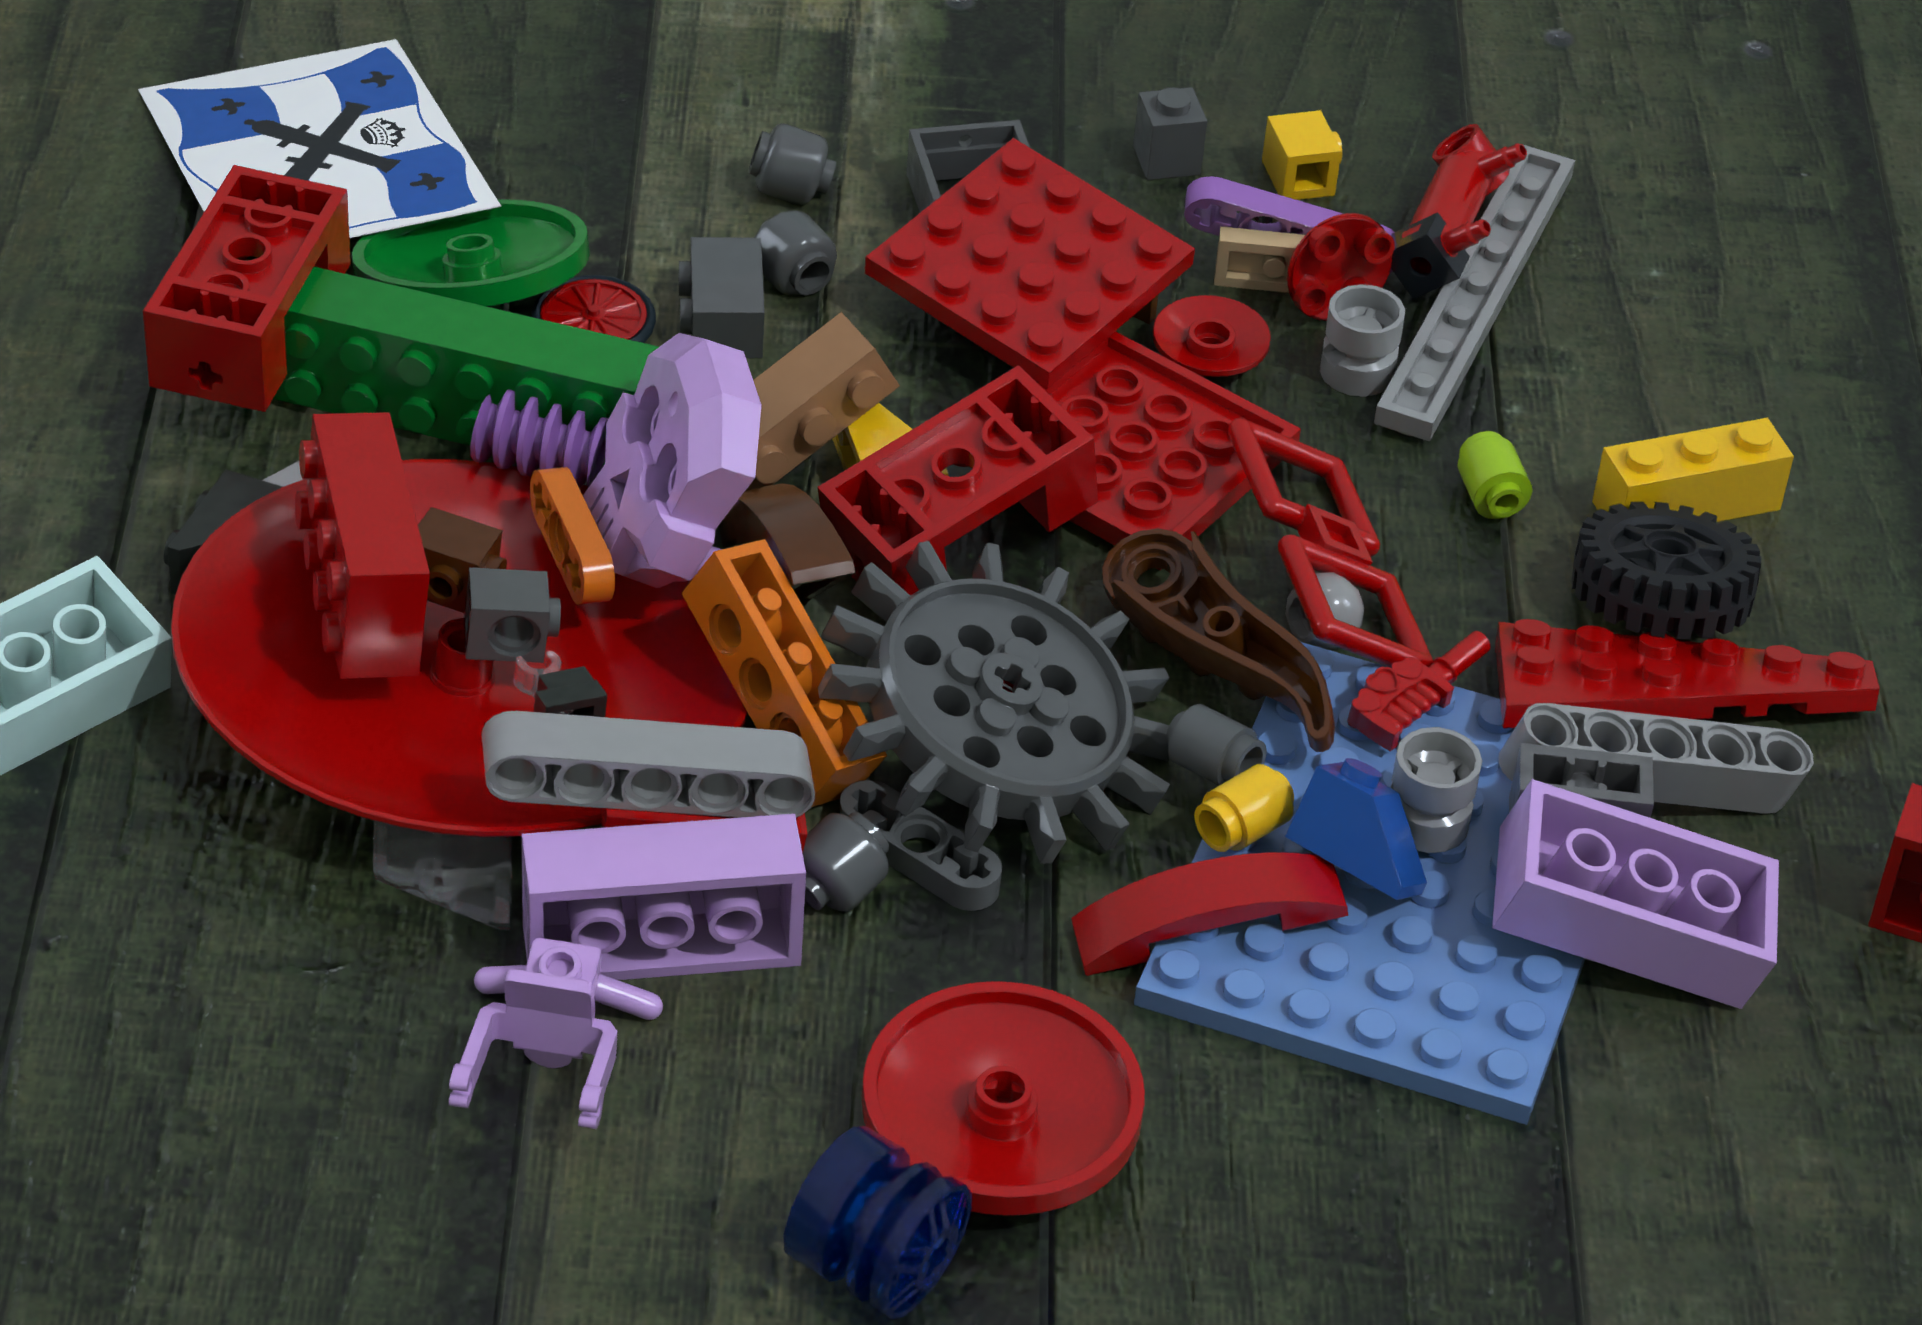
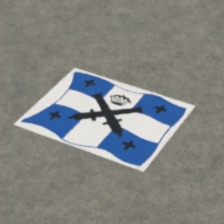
M396 39L138 89L203 212L208 207L233 165L347 189L349 238L501 207Z

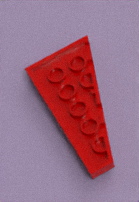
M1521 619L1515 623L1498 622L1495 641L1503 728H1515L1527 708L1535 703H1552L1688 719H1710L1713 717L1714 707L1740 706V712L1744 717L1767 716V710L1773 704H1789L1795 710L1805 714L1876 711L1880 690L1873 661L1864 660L1857 654L1843 651L1833 652L1828 656L1801 653L1799 650L1785 645H1772L1766 649L1739 647L1729 640L1718 638L1707 639L1703 643L1679 641L1665 634L1664 638L1651 636V632L1643 633L1640 636L1613 634V632L1606 628L1593 625L1582 626L1577 630L1554 628L1545 622L1535 619Z

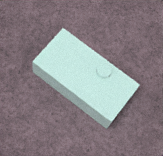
M98 556L0 603V776L171 687L172 637Z

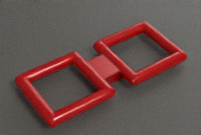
M1237 418L1231 421L1228 426V435L1262 514L1270 520L1297 530L1300 537L1292 534L1283 536L1278 542V552L1315 637L1323 642L1391 667L1394 662L1403 661L1407 657H1415L1422 664L1430 667L1434 660L1396 577L1391 573L1371 566L1373 563L1371 557L1378 553L1380 541L1344 462L1336 456L1246 419ZM1264 454L1323 477L1341 517L1310 504L1302 506L1282 498ZM1314 570L1321 573L1334 572L1346 578L1354 586L1376 594L1397 642L1335 619Z

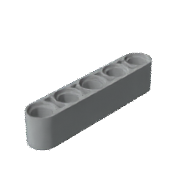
M1535 703L1528 707L1499 753V765L1503 773L1511 781H1513L1520 743L1653 757L1654 802L1764 814L1776 813L1781 810L1814 764L1813 753L1809 745L1798 735L1783 729L1552 703Z
M528 711L502 712L489 719L482 729L486 786L491 794L501 800L510 802L741 818L795 814L796 817H799L811 808L815 800V789L807 745L801 737L788 731Z

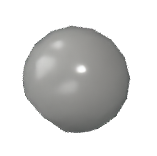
M1334 572L1315 573L1335 619L1360 628L1363 623L1364 604L1359 590L1346 578ZM1293 588L1287 598L1285 613L1292 634L1300 642L1322 647L1327 650L1339 649V647L1323 642L1315 637L1296 591Z

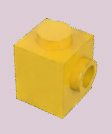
M1322 111L1268 116L1262 162L1278 195L1295 200L1335 196L1339 165L1342 161V144L1339 134L1336 131H1331Z

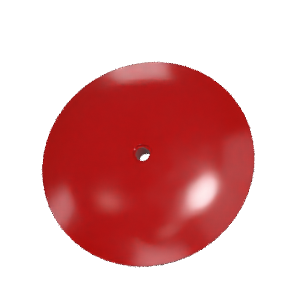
M457 459L402 460L418 524L429 509L433 507L503 530L500 557L507 560L506 569L547 571L549 598H560L561 618L558 637H547L544 663L466 659L464 613L427 601L419 676L340 679L335 653L324 652L322 616L325 610L316 611L314 608L312 585L313 574L316 569L307 570L304 561V534L307 529L298 530L296 526L295 495L297 491H306L307 479L289 484L257 499L231 516L216 529L193 555L181 577L174 598L171 622L173 655L184 686L193 703L211 727L239 754L260 770L290 788L340 810L403 828L440 834L498 837L522 836L524 833L574 830L602 823L601 808L510 802L497 798L491 794L486 786L482 729L489 719L505 711L534 712L535 692L538 686V676L541 674L585 666L592 678L599 682L607 694L605 717L742 727L748 714L682 595V592L691 581H675L660 588H655L614 573L615 588L610 601L576 604L573 601L535 520L530 498L531 476L521 475L515 466L503 470L497 468L491 462L479 463ZM583 485L580 488L582 495L586 492L588 486Z

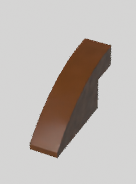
M781 483L745 490L718 525L723 546L742 545L765 539L800 601L816 597L855 573L853 560L831 521L807 493L794 485Z

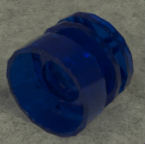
M867 1126L852 1127L829 1146L803 1182L790 1209L786 1223L784 1252L791 1260L828 1282L842 1280L846 1277V1289L853 1297L861 1302L870 1300V1304L876 1311L890 1319L901 1318L916 1308L936 1286L952 1261L965 1234L971 1214L972 1192L966 1184L952 1176L942 1177L937 1167L928 1162L915 1163L910 1167V1156L903 1147Z

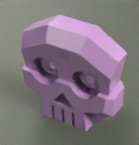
M678 333L648 355L635 394L622 393L606 422L605 465L583 494L585 502L610 551L614 573L655 588H660L675 581H691L712 553L722 550L713 547L715 529L749 487L756 475L761 402L744 351L704 338Z

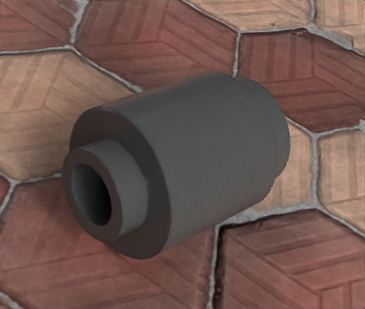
M1203 704L1193 705L1186 711L1178 713L1167 730L1166 741L1169 745L1168 753L1170 760L1218 786L1253 765L1264 764L1266 760V745L1257 739V734L1253 729Z

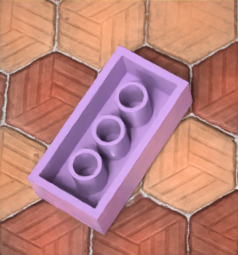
M1531 779L1500 826L1492 928L1742 1009L1777 964L1779 860Z
M795 814L522 834V910L527 962L533 941L536 938H546L598 947L601 950L599 974L616 980L801 966L806 870Z

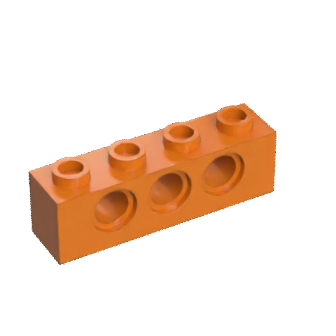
M763 539L714 551L682 592L685 601L756 728L788 731L795 733L804 740L808 749L815 789V800L811 807L840 799L846 787L855 782L866 780L887 757L886 752L883 751L873 756L850 762L843 753L856 727L868 723V720L857 702L819 698L818 686L830 664H835L766 540Z

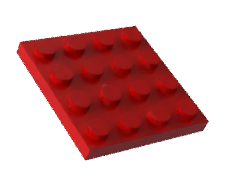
M1013 138L869 253L865 258V274L1013 368L1019 365L1037 383L1048 389L1193 265L1195 248Z
M1116 331L1050 388L1046 389L1040 385L1094 438L1098 502L1069 521L1113 545L1138 531L1151 529L1174 531L1192 542L1190 532L1194 531L1198 537L1251 490L1246 474L1228 435V426L1234 419L1243 418L1299 441L1301 428ZM1264 454L1271 471L1282 462V460Z

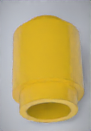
M1264 764L1253 765L1204 795L1202 804L1196 807L1194 813L1198 832L1203 840L1218 852H1225L1229 849L1240 851L1291 820L1294 812V792L1288 779L1279 771L1273 770Z

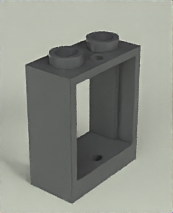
M1009 120L909 129L906 174L919 213L941 196L936 180L964 178L1013 138L1030 147L1021 121ZM962 136H970L966 141L959 140Z

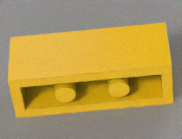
M1768 417L1603 447L1592 502L1597 510L1603 509L1607 512L1611 505L1622 504L1629 509L1631 502H1644L1648 508H1654L1655 502L1669 503L1670 510L1678 511L1680 505L1694 508L1693 515L1700 516L1704 512L1716 515V522L1781 510L1794 455Z

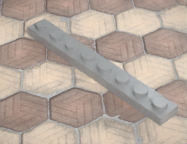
M1524 145L1527 151L1526 159L1516 163L1515 167L1510 169L1508 177L1498 187L1481 219L1489 223L1491 227L1490 235L1481 239L1478 244L1465 249L1470 257L1460 278L1442 287L1377 404L1374 424L1398 431L1404 435L1431 441L1572 179L1575 160Z

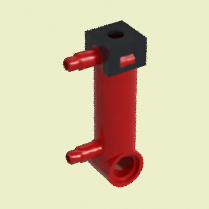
M1470 124L1453 132L1436 147L1432 158L1438 165V168L1410 225L1391 235L1395 242L1391 269L1413 299L1460 278L1470 257L1465 249L1478 244L1481 239L1489 236L1491 232V227L1486 220L1480 219L1474 222L1485 197L1506 180L1510 169L1515 167L1516 163L1526 159L1527 151L1524 145L1516 143L1510 147L1504 146L1496 150L1477 124Z

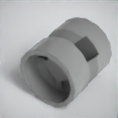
M1359 284L1338 290L1330 299L1320 374L1324 382L1334 390L1346 395L1365 397L1377 395L1385 391L1396 372L1398 345L1401 342L1405 317L1404 305L1391 291L1378 286Z
M1440 727L1421 728L1408 733L1398 745L1391 789L1399 792L1417 851L1426 853L1445 852L1458 847L1468 834L1474 806L1472 800L1475 798L1482 758L1476 745L1469 738L1454 730Z

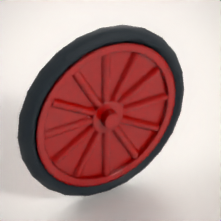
M604 275L573 277L567 282L541 293L535 300L531 311V317L641 343H645L652 335L656 324L655 308L649 297L641 289L627 281Z

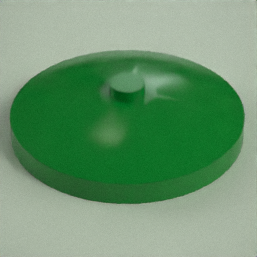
M497 199L501 205L498 208L364 235L356 243L352 251L354 276L486 307L509 303L551 290L576 276L586 266L590 256L587 226L573 212L555 205L526 200Z

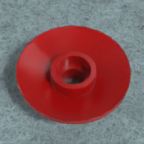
M1198 295L1172 302L1157 315L1153 327L1154 344L1162 356L1196 374L1221 377L1246 372L1263 361L1270 347V330L1260 314L1239 301L1221 296Z

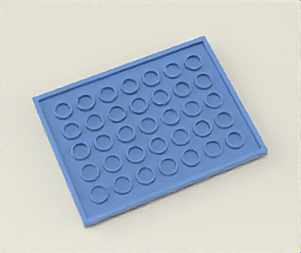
M1301 642L1317 661L1326 680L1334 714V742L1329 750L1315 752L1309 746L1304 725L1299 717L1287 706L1266 696L1252 729L1256 732L1257 739L1266 745L1267 754L1264 765L1282 773L1292 786L1294 792L1293 816L1286 824L1240 851L1229 849L1225 852H1218L1202 839L1192 863L1250 853L1286 852L1316 855L1285 837L1318 765L1344 762L1346 758L1356 759L1377 769L1382 774L1379 782L1391 788L1399 742L1408 733L1421 728L1431 727L1454 730L1466 736L1479 749L1482 758L1475 798L1472 800L1474 806L1467 837L1458 847L1445 852L1426 853L1417 851L1427 880L1422 895L1395 900L1334 865L1347 904L1348 916L1283 931L1278 914L1156 942L1136 986L1134 1005L1527 1125L1585 958L1492 928L1499 833L1501 824L1509 814V795L1512 781L1503 773L1499 765V753L1515 728H1503L1499 698L1454 686L1450 704L1445 708L1438 704L1431 706V709L1422 714L1421 718L1413 721L1411 726L1403 729L1399 736L1397 747L1390 752L1366 737L1359 730L1352 728L1347 722L1353 699L1357 698L1358 691L1364 688L1368 675L1375 673L1377 668L1387 666Z

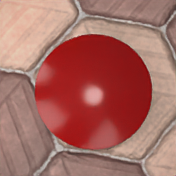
M1339 214L1320 222L1302 238L1291 257L1287 272V286L1292 301L1307 316L1327 321L1330 299L1338 290L1359 284L1383 288L1391 269L1392 254L1395 249L1393 237L1377 221L1362 214Z

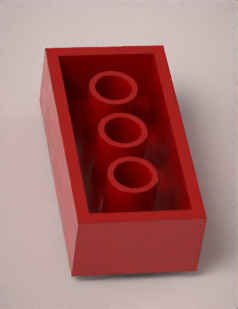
M390 412L313 414L311 440L300 441V474L302 479H307L306 491L296 492L295 519L298 530L307 529L304 534L305 567L307 570L316 569L313 574L312 585L314 608L316 611L325 610L322 616L324 652L335 653L340 679L419 676L430 571Z

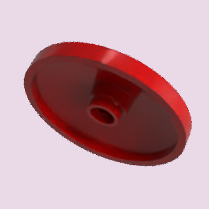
M1003 981L976 982L949 987L929 994L904 1008L888 1022L873 1042L864 1067L862 1088V1112L866 1130L879 1155L897 1175L933 1199L964 1210L994 1215H1027L1059 1209L1076 1203L1105 1186L1124 1167L1135 1149L1140 1135L1145 1101L1144 1082L1139 1063L1123 1036L1105 1018L1085 1004L1059 992L1035 985Z

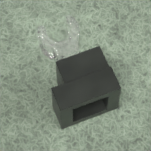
M553 651L546 652L544 669L530 667L523 657H516L514 684L520 691L535 698L534 712L605 717L607 694L599 682L592 678L585 666L561 671V659Z

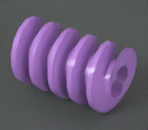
M508 389L498 404L492 403L491 395L486 396L482 402L472 433L470 456L475 462L482 463L486 462L493 454L494 464L497 468L503 470L509 469L516 462L517 470L526 477L532 476L533 471L538 470L539 467L540 469L568 467L579 489L586 481L589 487L601 471L605 461L606 422L608 418L601 417L592 432H590L585 427L584 411L578 410L570 423L566 425L562 423L561 404H553L546 417L542 418L539 417L537 397H530L522 411L515 410V391Z

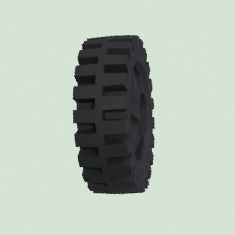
M1631 502L1629 509L1622 504L1611 505L1608 512L1603 509L1594 512L1592 518L1587 517L1583 522L1574 555L1571 584L1572 589H1576L1575 595L1579 601H1587V609L1594 614L1604 612L1603 619L1612 624L1624 620L1626 621L1625 629L1639 633L1643 627L1651 629V636L1662 638L1665 637L1666 631L1674 632L1676 639H1690L1692 632H1695L1701 639L1714 637L1715 630L1723 635L1732 632L1734 625L1741 627L1746 622L1747 617H1750L1759 583L1762 560L1760 549L1757 544H1751L1752 538L1746 532L1736 533L1737 526L1729 521L1717 524V516L1708 512L1696 516L1693 515L1694 508L1680 505L1679 510L1674 511L1670 510L1669 503L1655 502L1654 508H1648L1644 502Z

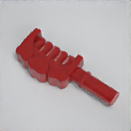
M1473 631L1442 657H1436L1430 667L1425 666L1415 657H1407L1401 662H1394L1391 668H1377L1375 673L1368 675L1364 688L1360 689L1357 698L1353 699L1347 719L1348 725L1359 730L1366 737L1391 752L1397 747L1399 736L1403 729L1411 726L1413 721L1421 718L1422 714L1431 709V706L1438 704L1445 708L1450 704L1454 686L1451 684L1456 681L1457 676L1490 650L1488 638L1480 631Z

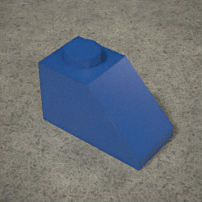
M1346 758L1344 762L1318 765L1285 837L1395 900L1422 895L1427 880L1399 792L1379 782L1382 774L1374 767L1359 760Z

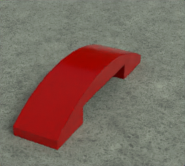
M1266 852L1225 856L1194 862L1148 876L1104 896L1077 913L1071 920L1085 976L1147 962L1150 957L1149 943L1278 914L1282 930L1284 931L1348 916V908L1334 864L1313 854Z

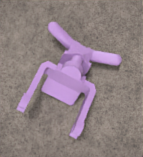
M536 938L532 943L527 965L483 967L476 972L474 984L477 990L484 994L505 993L506 1004L493 1002L479 1010L460 1064L456 1063L452 1070L449 1089H452L453 1092L449 1097V1105L468 1108L491 1042L496 1039L513 1041V1048L524 1050L527 1058L547 1068L567 1066L572 1058L582 1059L583 1053L595 1055L580 1098L579 1110L582 1113L579 1116L578 1126L597 1129L602 1114L604 1094L616 1060L618 1031L611 1021L595 1018V1001L645 1020H653L663 1010L662 1000L652 992L599 974L601 950L596 946Z

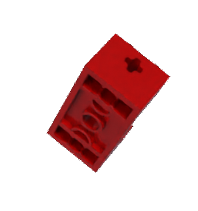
M233 165L143 310L149 387L266 412L287 375L284 326L286 313L313 267L345 274L351 264L347 189ZM248 256L257 257L254 260H246Z
M1018 365L818 486L820 508L833 524L853 560L855 573L851 576L856 582L863 569L872 562L909 595H912L919 590L905 566L920 542L929 541L947 571L944 547L1017 502L1048 532H1051L1098 502L1094 438ZM951 465L972 468L969 473L960 477H950L941 473L946 467Z

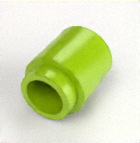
M1492 431L1476 433L1462 444L1457 464L1458 471L1477 512L1489 519H1502L1522 510L1532 496V484L1513 444L1500 434Z

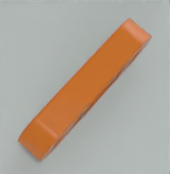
M568 467L534 470L530 482L533 514L573 601L576 604L610 601L615 588L612 557L572 472Z

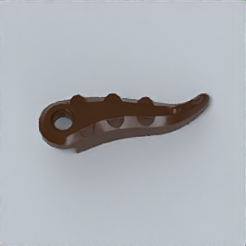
M1164 529L1138 531L1122 539L1109 551L1102 567L1103 585L1106 595L1117 611L1121 610L1129 618L1128 621L1138 628L1141 636L1148 643H1157L1185 660L1188 668L1200 677L1208 676L1212 673L1236 683L1239 691L1251 700L1267 696L1282 703L1299 717L1304 725L1309 746L1315 752H1325L1330 749L1335 735L1334 714L1326 680L1317 661L1293 634L1255 607L1236 590L1208 555L1194 531L1190 532L1192 542L1174 531ZM1160 568L1170 573L1169 578L1157 587L1149 588L1137 583L1139 576L1149 569Z

